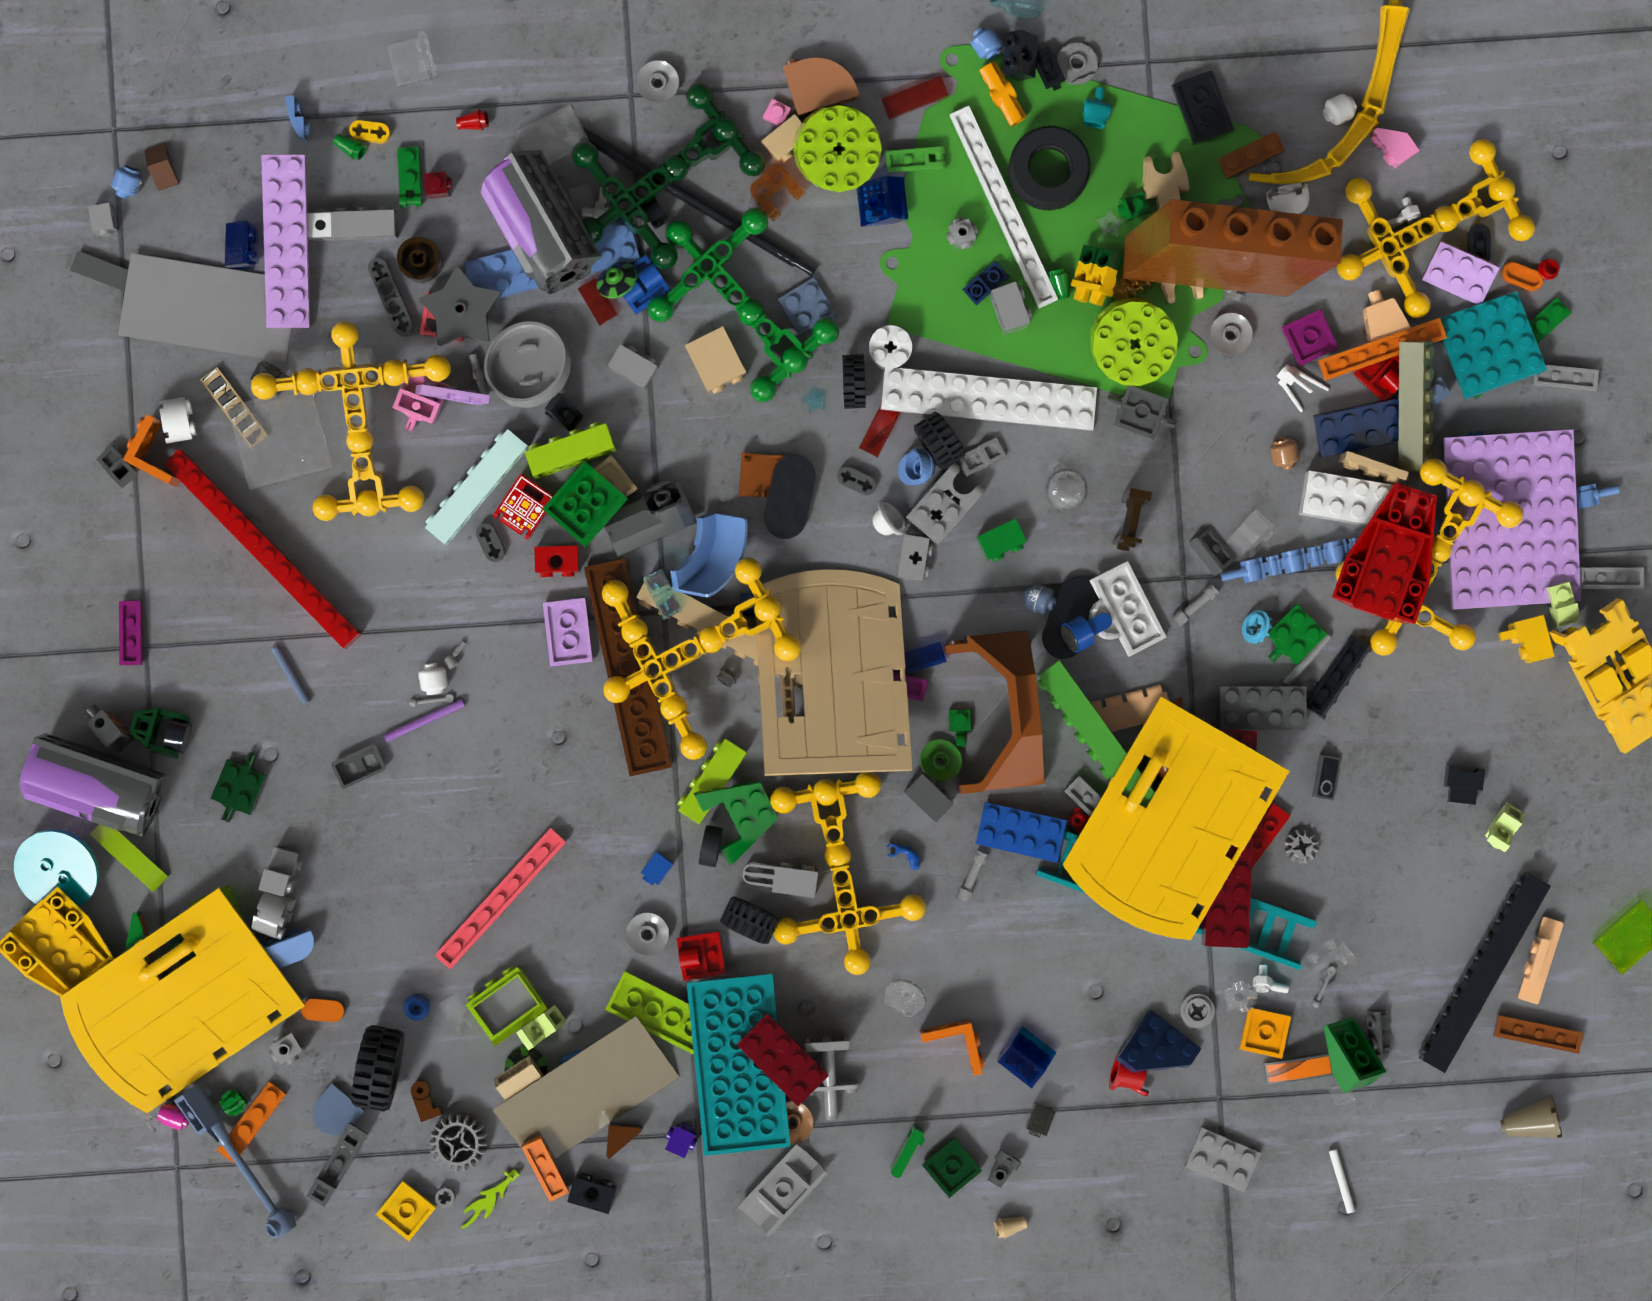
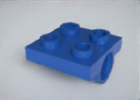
M646 255L632 264L637 272V280L634 287L627 294L623 295V298L636 315L648 307V303L652 298L659 295L664 296L671 291Z

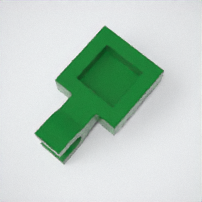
M949 710V732H956V747H965V732L971 731L970 710Z

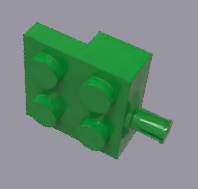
M1296 604L1269 629V636L1267 637L1272 641L1276 649L1267 657L1274 663L1283 654L1294 665H1297L1327 634Z

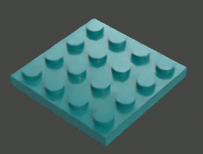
M1517 291L1440 318L1447 336L1446 339L1442 340L1464 400L1547 371Z

